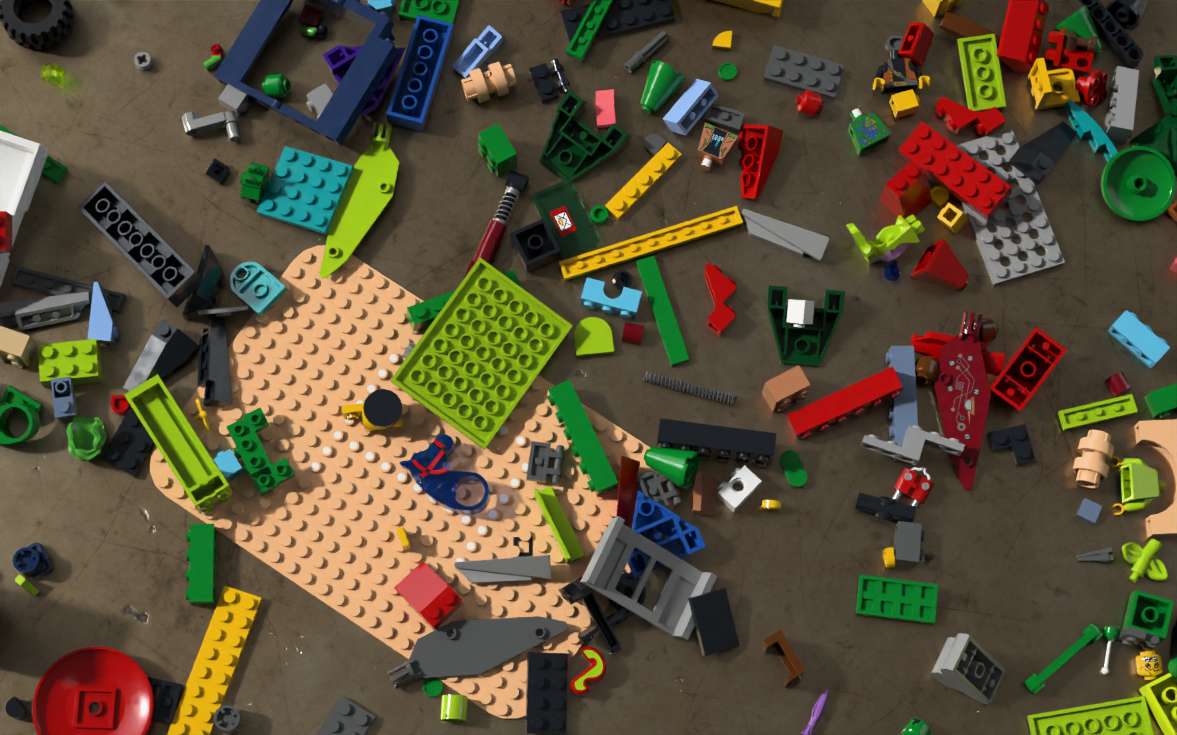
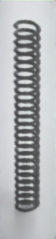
M646 372L643 382L645 379L646 382L650 380V384L653 382L654 385L656 383L660 385L661 383V387L665 383V388L668 386L670 389L672 386V389H675L676 387V391L679 389L681 392L683 389V392H686L687 390V394L690 392L691 395L694 393L696 396L698 393V397L702 393V398L705 396L707 399L709 396V399H712L713 397V401L716 399L718 402L720 399L722 403L724 400V404L728 400V405L731 403L732 406L738 397L735 396L734 398V395H732L730 398V393L727 395L726 392L724 395L723 392H720L719 395V390L715 394V389L713 392L712 389L708 391V388L704 391V386L701 388L700 385L698 388L697 385L693 388V383L690 385L689 382L687 385L686 382H683L682 385V381L678 384V379L675 382L674 378L672 381L671 378L667 381V376L664 378L663 375L661 378L660 375L656 378V373L652 378V372L650 375L649 372Z

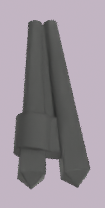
M1112 547L1077 555L1078 561L1109 563L1114 562L1116 558L1114 555H1109L1114 551Z

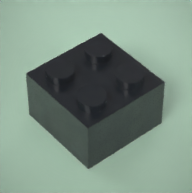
M545 218L510 233V241L526 273L561 258V250Z

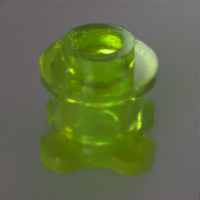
M56 63L45 64L41 68L40 74L45 82L50 83L54 81L55 84H60L66 70L64 67L57 66Z

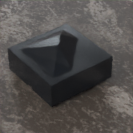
M213 158L204 175L221 184L230 168L216 158Z

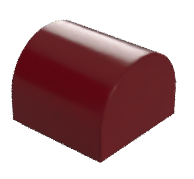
M625 322L622 342L640 345L644 326Z
M1123 371L1105 380L1114 398L1132 389Z

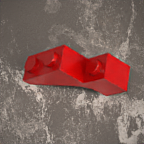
M946 97L938 99L935 105L936 113L945 120L947 128L951 132L953 131L955 135L975 125L978 134H982L983 137L989 136L1003 128L1006 122L996 106L987 111L976 112Z
M709 262L705 267L704 276L714 301L715 309L707 318L706 325L720 337L736 319L734 309L729 305L725 306V304L735 295L737 284L732 278L724 276L722 270L717 265L713 266Z

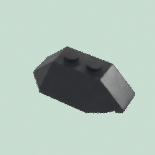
M205 245L197 273L205 281L188 297L182 314L185 321H190L200 316L198 315V310L213 309L214 303L217 304L220 297L219 288L225 282L226 275H224L222 267L209 245Z

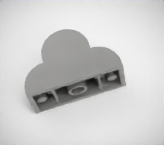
M958 633L956 638H947L931 675L940 683L962 691L978 702L991 705L1006 670L970 635Z

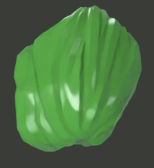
M76 416L66 430L69 453L80 461H88L98 455L107 439L103 422L97 417Z

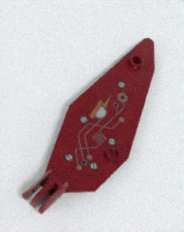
M964 311L960 333L941 348L939 369L934 387L946 438H955L960 440V443L965 444L961 455L950 454V459L964 489L970 490L973 487L991 393L978 338L983 314L978 315L976 328L973 331L975 313L971 312L968 328L965 329L968 312ZM966 458L971 459L969 465L964 464Z

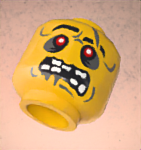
M1142 651L1140 655L1136 656V671L1138 675L1144 676V680L1157 679L1156 675L1163 672L1162 658L1159 654H1156V651Z

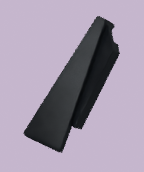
M216 314L209 315V326L207 329H202L199 341L197 386L205 388L203 406L206 407L230 406L233 404L225 319L221 316L216 317Z

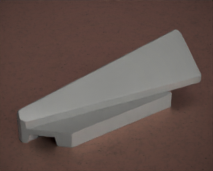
M747 209L742 210L741 217L745 221L750 236L801 257L805 252L816 260L821 261L829 242V237Z
M81 292L0 302V326L10 328L18 325L20 330L77 319L84 306L90 302L89 293Z
M550 555L454 562L455 569L462 573L472 584L531 581V577L551 579Z

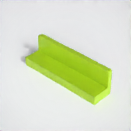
M547 487L539 492L537 489L534 490L533 496L566 564L568 565L585 557L552 487Z

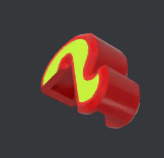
M586 646L581 648V653L591 666L571 680V691L576 696L588 694L590 686L587 684L600 682L606 674L607 663L599 650L594 647Z

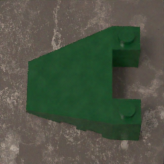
M571 90L567 92L558 105L557 113L551 126L552 129L540 162L569 184L619 153L632 137L614 123L602 137L580 121L578 117L588 103Z
M767 285L766 307L781 363L820 366L840 316L843 313L845 291L824 289L822 308L814 307L813 324H805V328L793 327L794 323L786 322L788 287Z

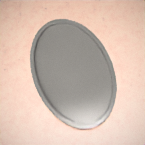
M234 306L198 310V315L216 313V317L232 315L231 312L248 310L249 307Z

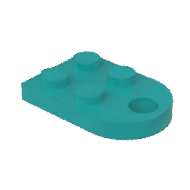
M244 262L238 265L232 271L229 278L230 288L235 295L259 316H262L288 290L286 286L256 262ZM241 272H247L244 278H238Z

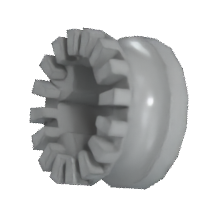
M139 52L134 57V63L139 70L144 71L150 68L152 60L148 53ZM145 57L147 62L140 64L139 60Z

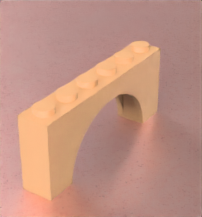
M1177 419L1138 421L1134 426L1136 444L1146 445L1159 451L1171 465L1176 484L1174 498L1170 506L1165 511L1150 515L1145 519L1147 538L1177 537Z

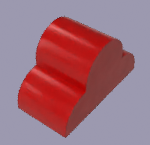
M1035 327L989 389L1021 412L1068 349L1038 327Z

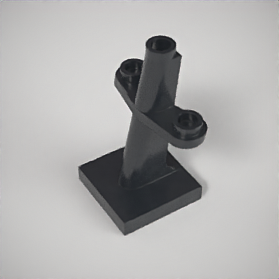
M582 577L559 589L561 596L571 605L581 599L595 623L578 634L579 640L587 643L599 631L610 652L615 653L619 651L621 644L610 624L616 621L617 623H622L627 620L628 612L626 609H621L605 617L593 594L595 590L580 582Z

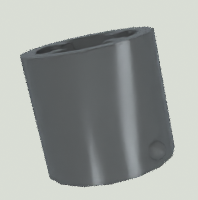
M231 705L221 706L214 714L215 725L225 734H237L243 724L242 715Z

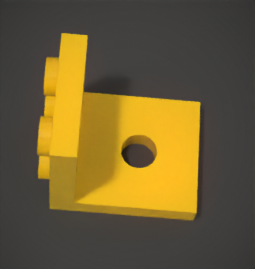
M1037 58L1028 75V80H1031L1032 97L1035 96L1036 100L1035 109L1065 106L1068 100L1079 104L1080 98L1078 91L1075 89L1076 81L1073 69L1063 68L1047 71L1044 58ZM1053 85H1060L1062 87V91H1055L1053 89Z

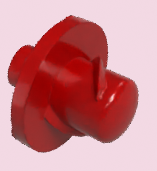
M1096 69L1089 77L1081 76L1077 79L1075 89L1078 91V94L1084 95L1088 106L1095 107L1101 100L1104 101L1106 99L1108 73Z

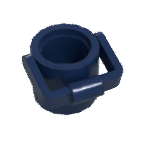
M35 542L28 547L21 548L13 556V565L18 572L25 577H32L33 580L52 570V565L49 561L50 557L40 543Z

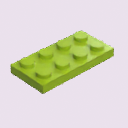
M995 34L958 39L957 43L968 109L977 112L989 110L995 106L996 108L1006 107L999 57L996 56Z

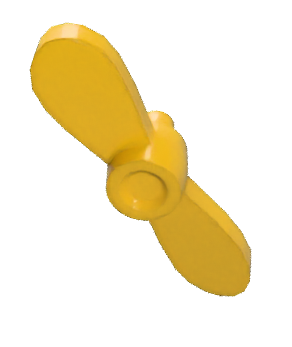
M196 399L195 402L200 413L195 417V420H203L206 431L211 432V427L206 419L208 415L206 411L202 410L199 399Z

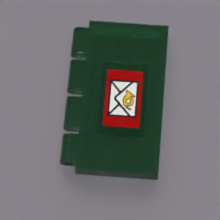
M565 181L530 195V199L540 219L545 218L561 250V260H566L595 248L596 243L602 240L596 228L589 230V228L594 226V223L588 212L581 214L586 208L580 196L574 197L578 192L573 182L565 183Z

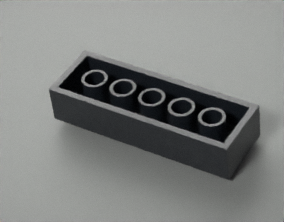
M660 418L656 447L699 452L697 456L703 460L717 458V461L720 462L733 460L742 465L756 463L758 467H767V465H771L774 458L777 433Z

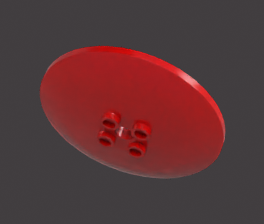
M107 647L81 648L59 658L47 669L39 681L32 704V717L37 735H146L151 725L154 711L152 687L143 669L126 654ZM99 703V712L92 714L90 712L91 705Z

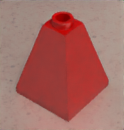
M943 239L927 246L910 275L913 279L952 290H963L969 283V280H967L968 273Z

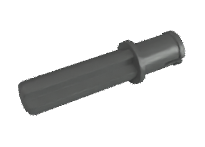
M663 31L659 33L639 52L636 51L635 55L624 63V68L629 73H632L638 66L645 64L646 59L669 40V35Z

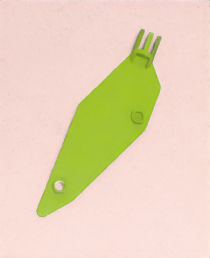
M377 122L374 123L371 142L354 165L353 174L328 231L320 270L322 278H328L349 259L393 197L399 161L389 147L392 124H388L386 130L385 123H380V126Z

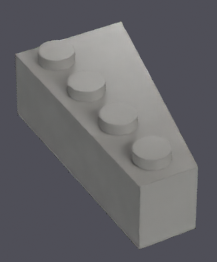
M1117 66L1113 72L1104 132L1111 142L1125 144L1127 139H1130L1132 136L1136 113L1135 107L1138 100L1137 88H1139L1141 82L1139 70Z

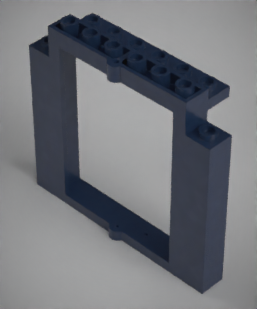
M260 0L214 74V77L221 84L233 86L247 94L248 98L341 146L398 53L393 42L395 37L391 33L394 27L391 16L383 11L379 13L375 11L376 9L369 4L363 5L359 0H313L372 30L316 122L243 83L294 1Z

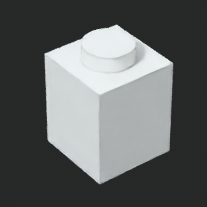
M788 299L786 322L794 323L793 327L805 328V324H813L815 301Z

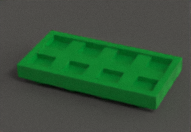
M859 575L856 615L935 624L938 584Z

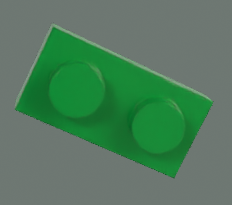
M13 386L7 387L0 400V403L3 405L11 403L29 404L35 408L38 414L43 406L42 403ZM16 408L13 410L28 419L27 414L22 409Z

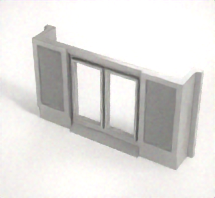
M619 516L612 518L580 582L625 607L669 635L688 640L695 626L688 598L710 592L717 576L713 573L698 570L624 525L625 520ZM634 548L650 558L631 598H628L615 590ZM658 561L671 569V572L653 610L650 611L637 603V600L655 562Z

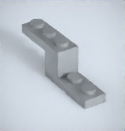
M909 426L907 428L901 447L893 441L885 442L879 440L880 438L875 435H865L860 445L862 448L913 465L918 463L923 445L956 456L961 455L965 446L958 439H947L942 437L940 433L923 431V428L919 426Z

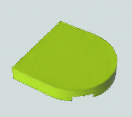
M588 317L578 323L574 331L576 357L614 353L612 331L606 321L597 317Z

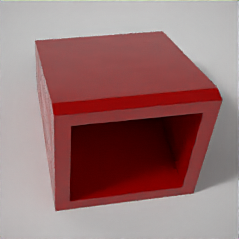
M913 160L910 161L885 184L879 200L897 218L898 215H901L906 219L912 214L916 217L932 202L926 173Z

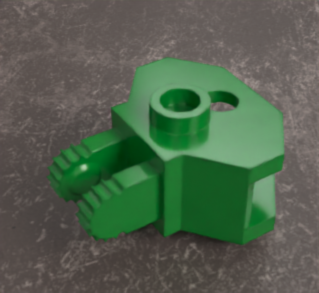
M251 162L246 171L242 172L240 183H242L241 199L250 198L254 199L256 203H260L269 183V166Z

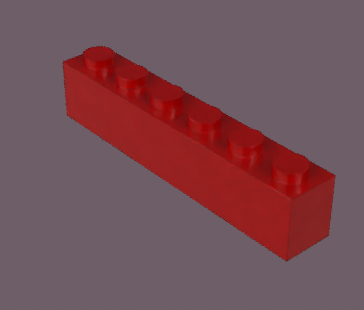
M892 366L787 414V417L797 439L800 437L805 439L810 437L813 431L818 429L823 431L829 428L830 424L835 421L840 423L848 419L847 416L853 413L858 415L864 412L868 406L872 405L875 407L882 404L883 400L888 397L890 399L901 395L900 392L903 391V386Z

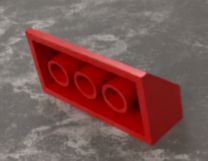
M1009 0L996 56L1016 73L1031 71L1038 58L1045 22L1049 12V5L1044 0Z

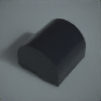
M17 697L11 698L6 704L7 714L15 720H23L30 714Z

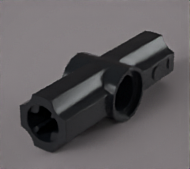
M860 492L855 509L873 513L875 516L884 519H897L913 523L917 507L897 502L893 498L876 497Z

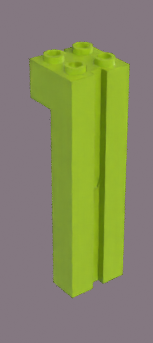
M158 374L124 394L199 514L208 513L214 508L213 504L216 502L224 503L231 498L230 495L233 492L228 482L215 465Z

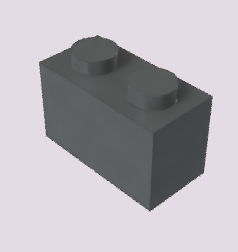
M898 521L895 527L894 540L895 564L916 566L919 561H922L923 549H920V542L924 541L925 531L921 530L922 524Z

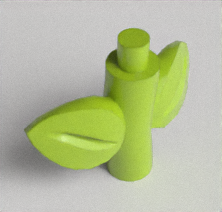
M1150 539L1143 549L1135 542H1129L1122 546L1125 560L1134 564L1131 569L1132 575L1129 578L1132 582L1136 583L1145 574L1153 580L1163 581L1168 579L1165 564L1158 558H1154L1163 547L1159 541Z

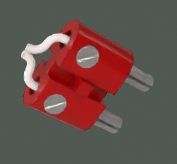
M923 466L921 468L913 467L911 470L904 468L894 486V489L897 491L893 499L896 498L898 502L901 495L904 494L913 499L912 506L918 507L919 503L924 504L935 485L930 481V475L926 472L927 468ZM923 470L924 474L927 476L928 479L921 477L913 471Z

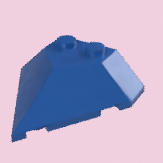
M638 490L632 523L634 531L680 559L706 547L697 527L689 524ZM634 548L627 562L634 578L642 575L650 558ZM656 561L652 571L661 568L664 565Z

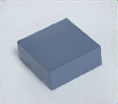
M1084 498L1076 517L1094 525L1102 506Z

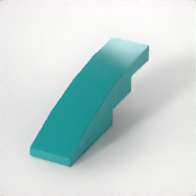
M1068 100L1064 110L1073 128L1078 132L1079 139L1087 137L1094 153L1102 151L1108 162L1118 153L1113 143L1087 112L1072 100Z

